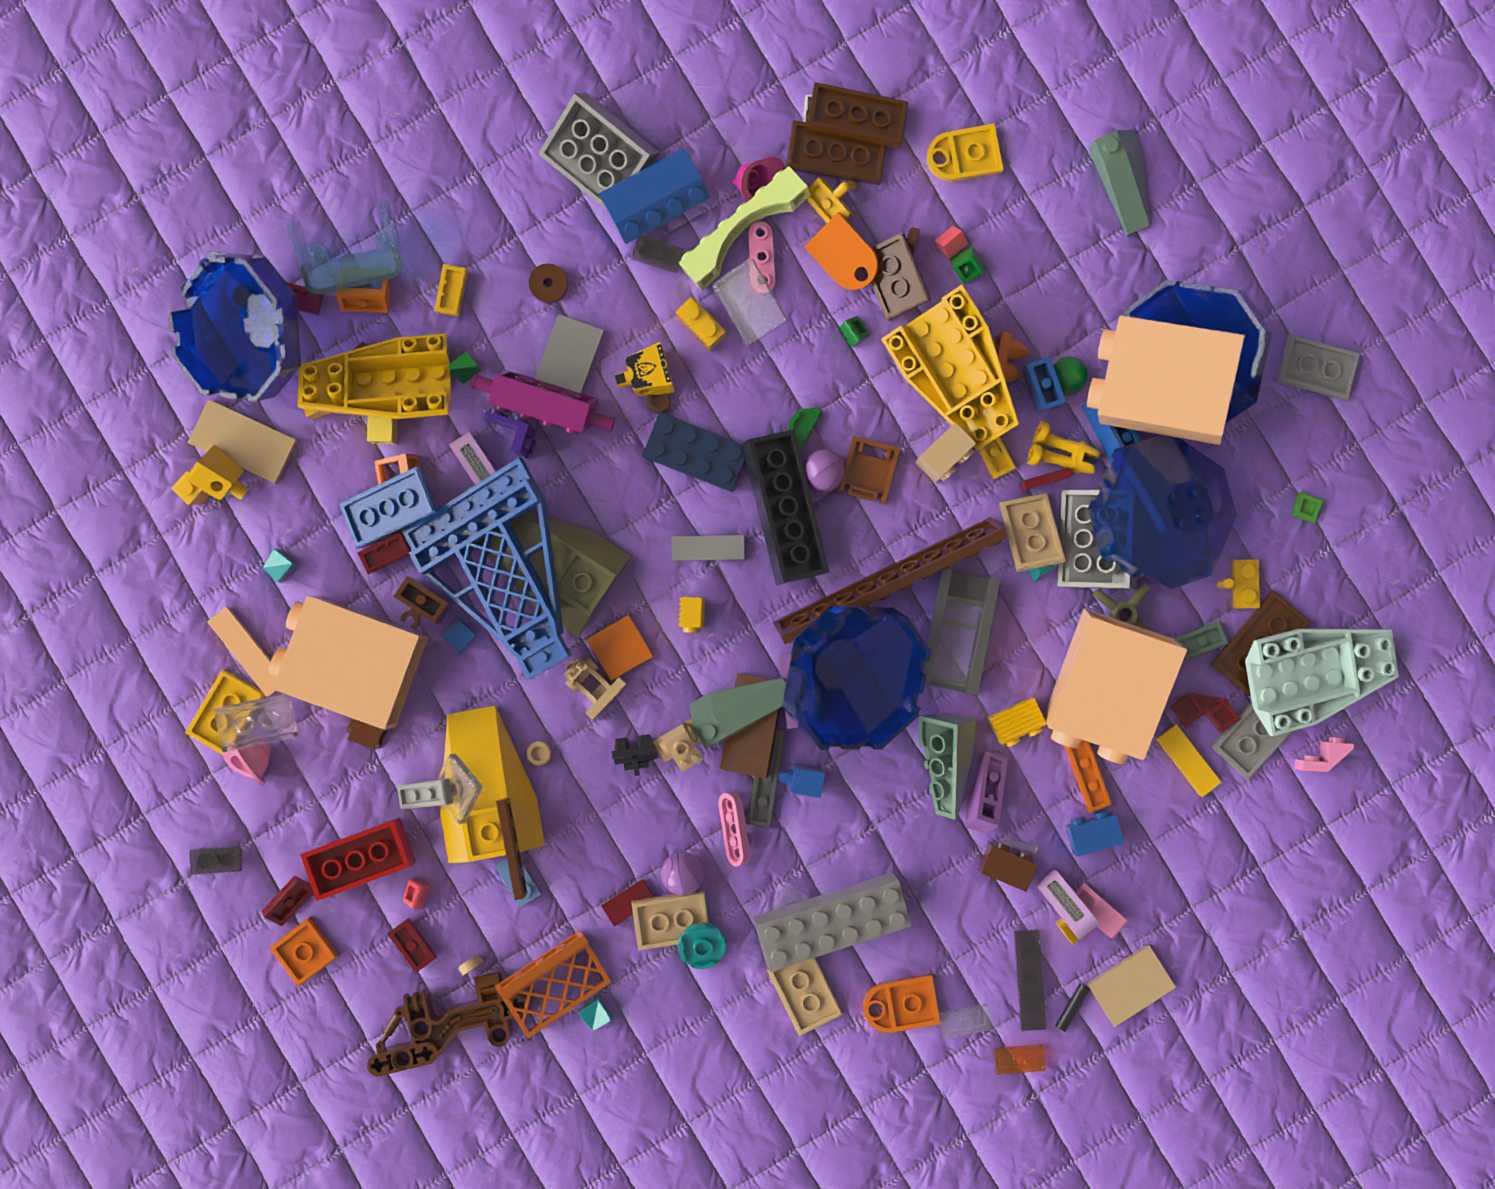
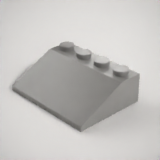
M584 92L573 95L538 154L605 208L599 193L652 165L660 152L588 93Z
M1062 490L1060 541L1066 560L1064 563L1058 564V587L1137 590L1141 500L1135 490Z

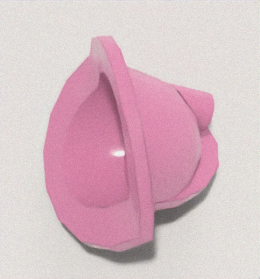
M255 739L247 744H242L238 748L232 746L224 750V760L233 770L246 777L255 779L262 786L265 784L266 781L263 774L268 767L270 757L268 742L262 739Z

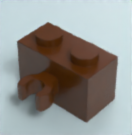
M409 576L405 578L393 596L411 608L410 611H406L401 615L400 621L405 622L409 616H412L414 618V623L411 625L412 629H416L420 625L421 615L435 624H441L453 605L446 598Z

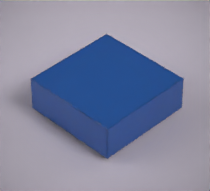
M457 619L442 638L456 651L462 653L477 635L460 619Z

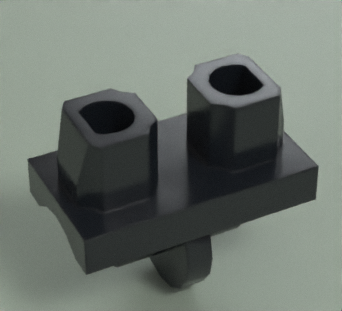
M650 734L638 736L639 747L630 748L628 738L615 739V751H611L615 765L624 764L625 771L634 769L635 776H640V768L649 767L648 760L658 759V751L653 744Z

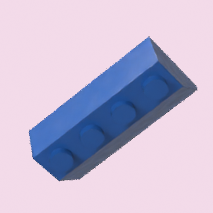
M684 147L599 193L619 236L625 244L711 198L699 172Z

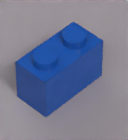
M1050 356L1026 364L1023 367L1022 372L1037 414L1056 409L1066 403Z
M1108 810L1096 812L1094 817L1085 819V817L1071 819V824L1065 825L1072 853L1077 857L1125 844L1118 817L1112 812L1109 813Z

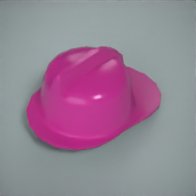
M767 157L740 166L736 178L732 179V182L737 185L742 196L749 201L755 196L759 188L767 186L773 180L776 173L786 168L779 158Z

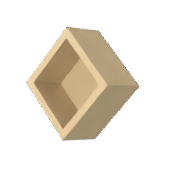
M955 422L915 463L934 483L939 479L944 482L957 469L954 466L956 462L961 465L974 453L971 448L976 442Z

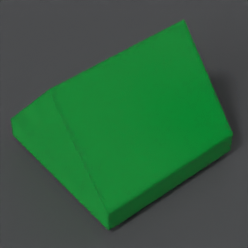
M858 316L845 320L840 326V330L852 347H855L871 336Z

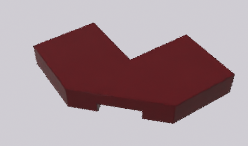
M1190 693L1170 707L1184 727L1205 714L1219 734L1241 720L1229 702L1218 697L1214 698Z

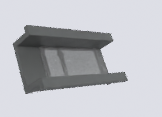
M942 569L920 678L921 684L978 695L1001 579L983 578L953 572L952 569Z

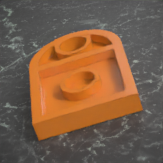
M837 212L804 246L835 282L845 289H862L871 284L877 276L879 260L875 250L840 212ZM860 267L868 270V278L865 281L857 278L856 273Z
M931 973L877 983L868 990L863 1000V1011L866 1020L874 1029L880 1032L893 1033L941 1024ZM871 1004H881L883 1007L882 1012L879 1015L870 1014L869 1007Z

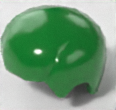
M1072 356L1062 357L1057 360L1053 367L1063 394L1065 396L1078 394L1084 388L1088 379L1086 365L1081 359Z

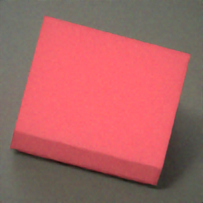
M954 226L950 227L934 241L949 260L968 245L963 231Z
M410 878L402 901L415 910L424 908L431 884Z

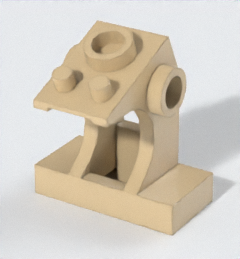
M580 656L577 660H572L566 666L564 675L567 681L565 683L574 692L579 689L591 700L593 705L586 714L593 720L628 683L622 677H619L611 685L596 671L599 668L596 663L589 657L584 660ZM590 674L601 683L593 693L582 684Z
M692 718L653 741L664 762L673 758L682 772L703 760L695 746L701 740L693 727Z

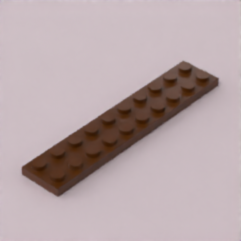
M989 517L774 621V626L785 645L797 643L804 635L811 632L817 633L831 622H840L854 611H863L869 607L870 603L877 600H885L891 596V593L899 589H908L913 586L914 582L920 579L931 578L935 575L936 571L943 568H951L958 563L957 561L965 557H974L979 554L980 550L986 547L997 546L1008 536L1005 529Z

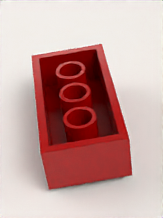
M400 817L300 854L316 901L403 870L416 863Z

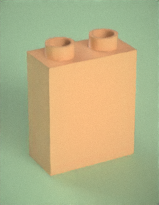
M1119 316L1116 331L1103 330L1098 359L1108 360L1109 365L1105 379L1093 377L1088 394L1087 407L1099 409L1098 418L1100 424L1220 445L1244 335Z
M307 595L304 603L296 601L290 609L286 621V628L294 631L288 648L279 647L273 655L269 666V674L276 677L272 689L384 730L396 728L429 636L321 597Z
M1084 608L1043 715L1049 729L1053 730L1051 739L1059 744L1076 749L1079 748L1082 740L1100 745L1097 754L1118 764H1126L1128 756L1144 760L1187 649L1177 639Z

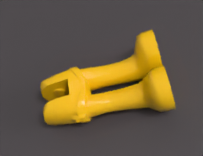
M1040 421L1032 439L1034 444L1031 445L1028 452L1027 464L1037 466L1040 462L1065 468L1069 467L1072 473L1076 474L1095 473L1096 466L1082 460L1083 456L1099 459V450L1084 441L1076 442L1056 436L1051 433V425L1048 422ZM1040 445H1046L1060 450H1064L1069 453H1072L1071 457L1061 455L1046 450Z

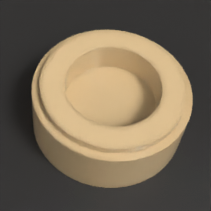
M544 741L533 742L527 749L528 760L537 766L546 764L552 757V749Z
M476 955L460 965L459 970L464 976L479 967L484 961L480 955Z

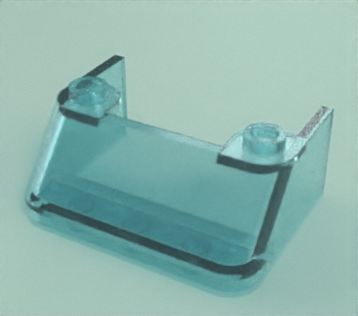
M390 200L379 203L385 227L380 228L376 232L375 243L377 249L331 259L327 247L322 243L306 244L300 220L287 223L304 284L309 292L323 294L391 279L400 274L402 270L400 237Z

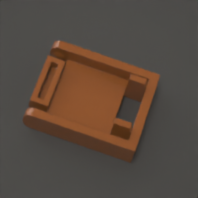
M853 435L845 464L844 478L840 483L838 492L843 493L845 485H848L847 495L876 502L878 494H882L880 504L885 505L900 448ZM863 446L886 451L884 460L861 454Z

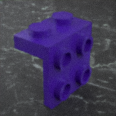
M490 408L489 412L482 411L481 415L489 422L516 430L511 451L528 459L529 454H533L536 447V440H534L536 431L531 427V423L527 422V419L515 415L513 419H510L504 415V412Z

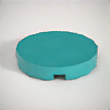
M699 922L690 925L682 932L678 939V952L681 960L695 969H708L717 965L727 951V941L724 932L718 926L709 922Z

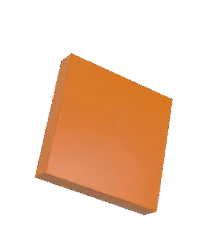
M630 615L625 616L587 639L611 681L654 657Z
M311 917L269 947L298 987L340 956Z

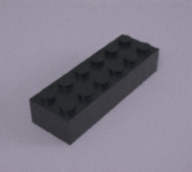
M795 429L746 440L742 444L776 586L829 573Z

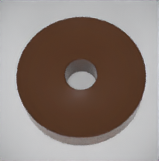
M550 263L541 264L531 272L529 288L538 301L552 304L560 301L565 296L568 290V280L564 271L557 265ZM547 280L553 281L550 287L544 286Z

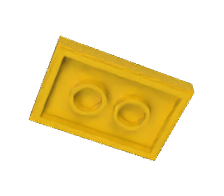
M222 670L185 733L223 755L226 748L237 745L263 701L265 694L227 670Z

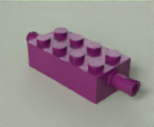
M505 370L495 374L494 380L475 374L471 382V389L490 394L488 403L495 405L494 409L502 412H509V410L518 412L517 416L532 420V417L540 419L541 424L549 427L559 425L565 427L564 431L571 434L582 433L591 426L611 433L615 424V417L595 412L598 398L516 372Z

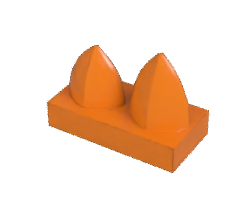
M1001 332L995 338V348L1006 382H1010L1020 377L1021 374L1012 363L1007 362V359L1024 357L1030 351L1023 343L1011 338L1012 333Z

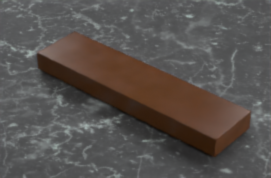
M501 798L496 801L514 899L520 900L527 896L528 891L510 798Z

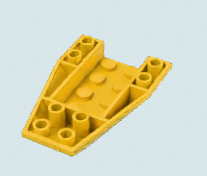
M962 284L942 297L943 301L909 324L898 327L881 340L906 381L951 425L956 422L976 442L973 447L979 450L1019 425V421L989 326Z
M447 334L397 337L299 365L297 405L299 408L320 412L394 419L449 415L452 410V374L448 368L450 355Z
M497 706L447 714L443 779L450 778L453 803L441 805L440 816L448 862H471L506 855L496 805L497 800L506 797L510 798L520 852L545 846L536 793Z

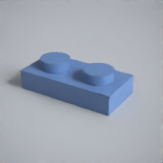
M506 858L496 864L495 868L514 897ZM523 861L522 865L528 894L524 899L516 900L520 907L542 894Z

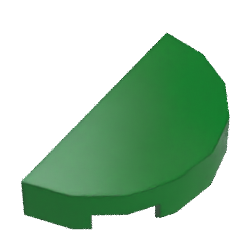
M815 407L803 409L796 412L791 418L787 431L795 429L800 453L823 411L822 409Z

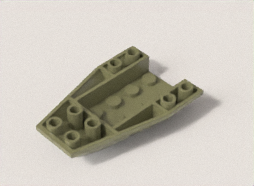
M530 510L512 522V527L525 551L542 542L537 511ZM548 515L563 628L579 638L591 620V615L616 576L619 577L632 556L590 529ZM493 535L490 548L499 550L502 537ZM483 539L477 544L484 546L485 539ZM507 543L505 552L513 554ZM542 548L530 556V561L549 594L544 551ZM488 552V558L496 565L498 554ZM504 556L501 569L511 572L514 559ZM519 565L517 574L525 576ZM503 574L509 580L510 576ZM516 578L514 586L520 593H523L525 580ZM530 587L529 596L536 597ZM528 600L531 603V605L536 609L537 602Z

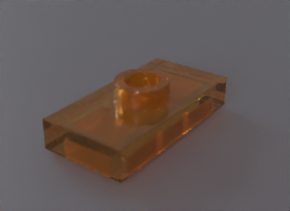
M1042 1044L993 1048L996 1075L1045 1071L1044 1047Z

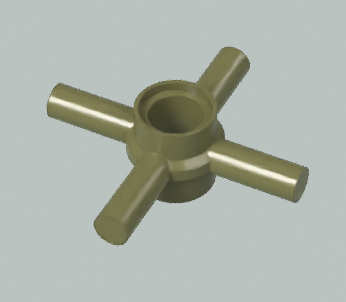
M1142 583L1128 602L1120 601L1117 603L1099 588L1092 594L1110 609V617L1120 620L1119 612L1121 609L1126 608L1129 614L1127 619L1123 620L1124 622L1150 630L1137 619L1138 613L1136 610V606L1151 589L1146 584Z

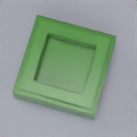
M1299 492L1290 516L1314 524L1317 521L1324 500Z

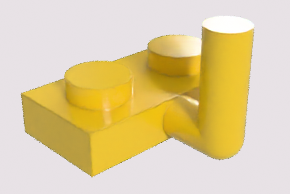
M819 177L808 188L811 196L807 201L826 223L837 212H840L846 219L853 214L840 198L847 191L856 189L854 181L842 182L833 191L822 177Z
M1259 559L1231 560L1232 579L1218 580L1216 583L1219 589H1232L1233 609L1260 608Z

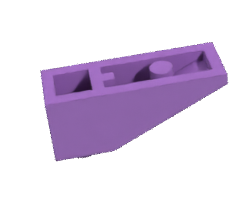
M988 751L984 752L968 802L965 821L966 828L988 834L1000 825L1008 765L1007 757Z

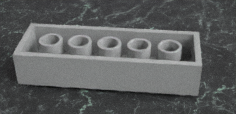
M892 872L753 916L764 958L770 972L911 927L899 880Z

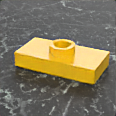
M443 264L434 308L436 313L460 316L468 275L467 268Z

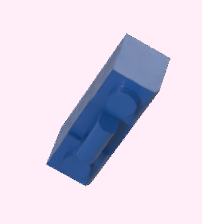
M793 763L792 769L787 768V771L779 773V780L782 783H787V787H790L794 794L821 798L825 772L821 767Z

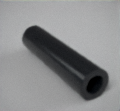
M1079 983L1055 1024L1058 1029L1063 1032L1067 1031L1088 995L1089 988Z

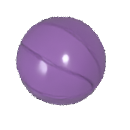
M830 450L814 451L807 456L803 463L808 486L816 492L832 491L840 485L844 478L845 467L843 461L836 453Z
M674 853L662 865V883L673 894L689 895L695 892L703 881V866L700 860L691 853Z

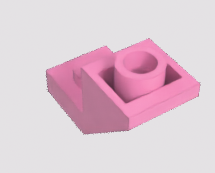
M1329 737V742L1320 741V756L1304 755V760L1295 759V769L1328 772L1354 749V744L1345 743V738Z
M1083 883L1077 890L1076 895L1099 922L1100 925L1097 927L1113 940L1129 921L1087 884Z

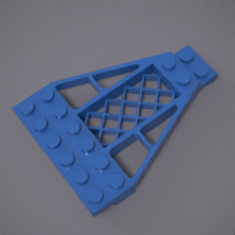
M517 458L438 508L439 512L416 522L402 531L412 549L409 554L419 573L429 578L504 644L506 650L517 658L528 680L533 679L572 656L561 636L564 630L546 500L523 458ZM537 507L542 542L525 551L512 527V522ZM493 535L502 537L499 550L490 548ZM483 539H485L484 546L477 544ZM507 543L513 554L505 552ZM473 547L483 549L480 562L473 561L471 558ZM542 548L544 551L549 594L530 561V556ZM488 552L498 554L495 567L486 565ZM456 556L471 582L470 586L458 593L435 573L438 567ZM504 556L514 559L511 572L501 569ZM519 565L525 576L517 574ZM484 569L494 571L491 584L484 582L482 578ZM500 573L510 576L507 589L497 586ZM516 578L525 580L523 593L513 591ZM530 587L536 597L529 596ZM475 590L491 621L465 600L464 596ZM496 590L506 593L503 605L496 604L494 601ZM512 595L521 597L519 610L509 608ZM527 599L537 602L534 615L524 612ZM507 612L517 614L514 627L507 625L505 621ZM523 616L533 619L521 626Z

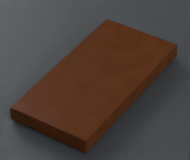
M814 82L806 129L901 148L908 101Z
M792 121L786 168L789 166L793 171L880 185L886 145L806 129L807 122Z
M1271 591L1260 604V608H1257L1228 642L1229 644H1226L1210 665L1246 696H1250L1245 660L1254 640L1295 629H1306L1311 621L1278 593Z
M737 673L735 687L773 679ZM780 709L726 739L720 769L768 778Z

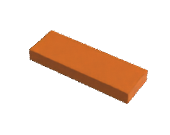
M1082 740L1078 749L1064 746L1088 813L1113 805L1090 742Z

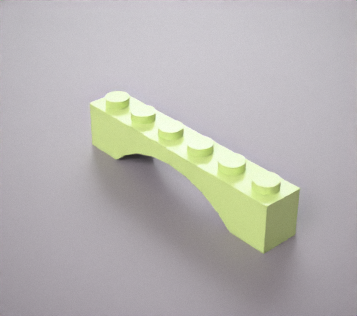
M789 166L785 170L779 171L767 186L759 188L751 200L742 203L737 208L736 213L730 218L724 219L712 234L703 237L700 244L694 250L686 252L679 262L681 268L701 291L704 290L720 276L723 260L734 240L746 228L758 220L777 213L793 212L811 196L808 186Z

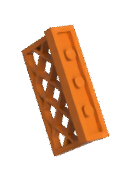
M577 931L495 987L523 1033L529 1039L610 984L611 981L589 946L585 936L580 931ZM583 949L589 955L587 966L574 963L576 954ZM592 961H593L594 965L596 966V968H595V967H591ZM559 965L569 966L566 980L553 977L555 968ZM573 967L585 969L582 983L570 981ZM590 970L599 972L603 978L596 985L587 984ZM539 979L548 980L545 994L532 992L534 982ZM552 981L564 983L561 997L549 995ZM569 985L581 987L577 998H566ZM518 993L527 995L524 1008L513 1006L509 999ZM531 996L544 998L541 1011L528 1009ZM548 999L560 1001L559 1009L556 1012H545ZM517 1011L522 1012L521 1018H520L519 1014L517 1013ZM526 1013L539 1015L537 1025L528 1030L524 1024Z

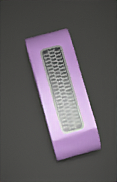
M470 431L449 444L475 485L497 472Z
M1055 869L1036 883L1040 892L1079 940L1100 925L1090 910Z

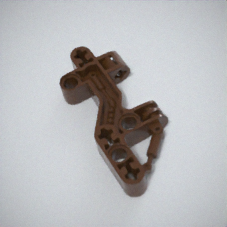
M500 971L475 977L474 985L477 1000L454 1005L443 1016H439L434 1012L427 989H423L422 994L413 992V996H410L409 993L404 994V1004L399 1005L395 1009L394 1014L383 1030L384 1035L382 1039L376 1043L377 1051L368 1059L367 1069L369 1073L377 1077L429 1065L436 1060L458 1032L484 1025L491 1045L495 1047L506 1045L513 1034L511 1019L514 1016L495 987L503 981ZM518 993L509 1000L513 1004L518 998L519 1002L525 1004L527 995ZM424 1008L425 1013H422V1014H419L418 1016H416L415 1011H416L417 1013H420V1012H422V1009ZM517 1011L519 1016H522V1012ZM406 1017L412 1041L386 1047L385 1042L387 1038L393 1035L401 1019ZM418 1022H425L428 1025V1031H421L418 1027ZM495 1029H503L506 1032V1037L499 1038L495 1034ZM426 1046L428 1050H433V1053L431 1055L429 1051L422 1052L426 1048ZM400 1052H407L410 1056V1061L402 1060ZM378 1058H379L380 1062L387 1061V1062L384 1064V1066L382 1065V1063H377V1059H378Z

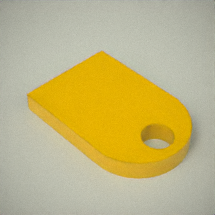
M995 123L938 135L930 144L927 152V164L932 174L940 180L955 182L1002 173L1003 165ZM937 153L943 154L946 162L941 165L936 164L933 156Z

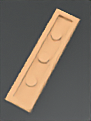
M226 606L207 622L265 696L271 697L277 692L272 689L276 677L269 674L271 659L230 607Z

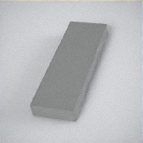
M744 535L671 536L672 561L745 560Z
M450 778L397 785L401 809L453 803Z

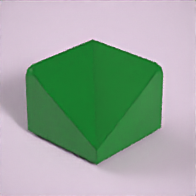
M973 246L952 258L951 266L964 284L985 272V264Z
M465 352L448 365V368L462 384L482 371L468 352Z

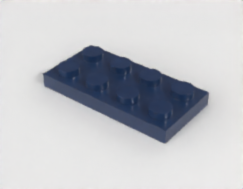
M662 412L658 414L642 454V458L731 493L745 461L741 443Z

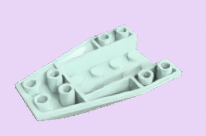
M1295 629L1254 640L1245 660L1252 706L1270 736L1318 724L1399 677L1393 634L1390 629Z

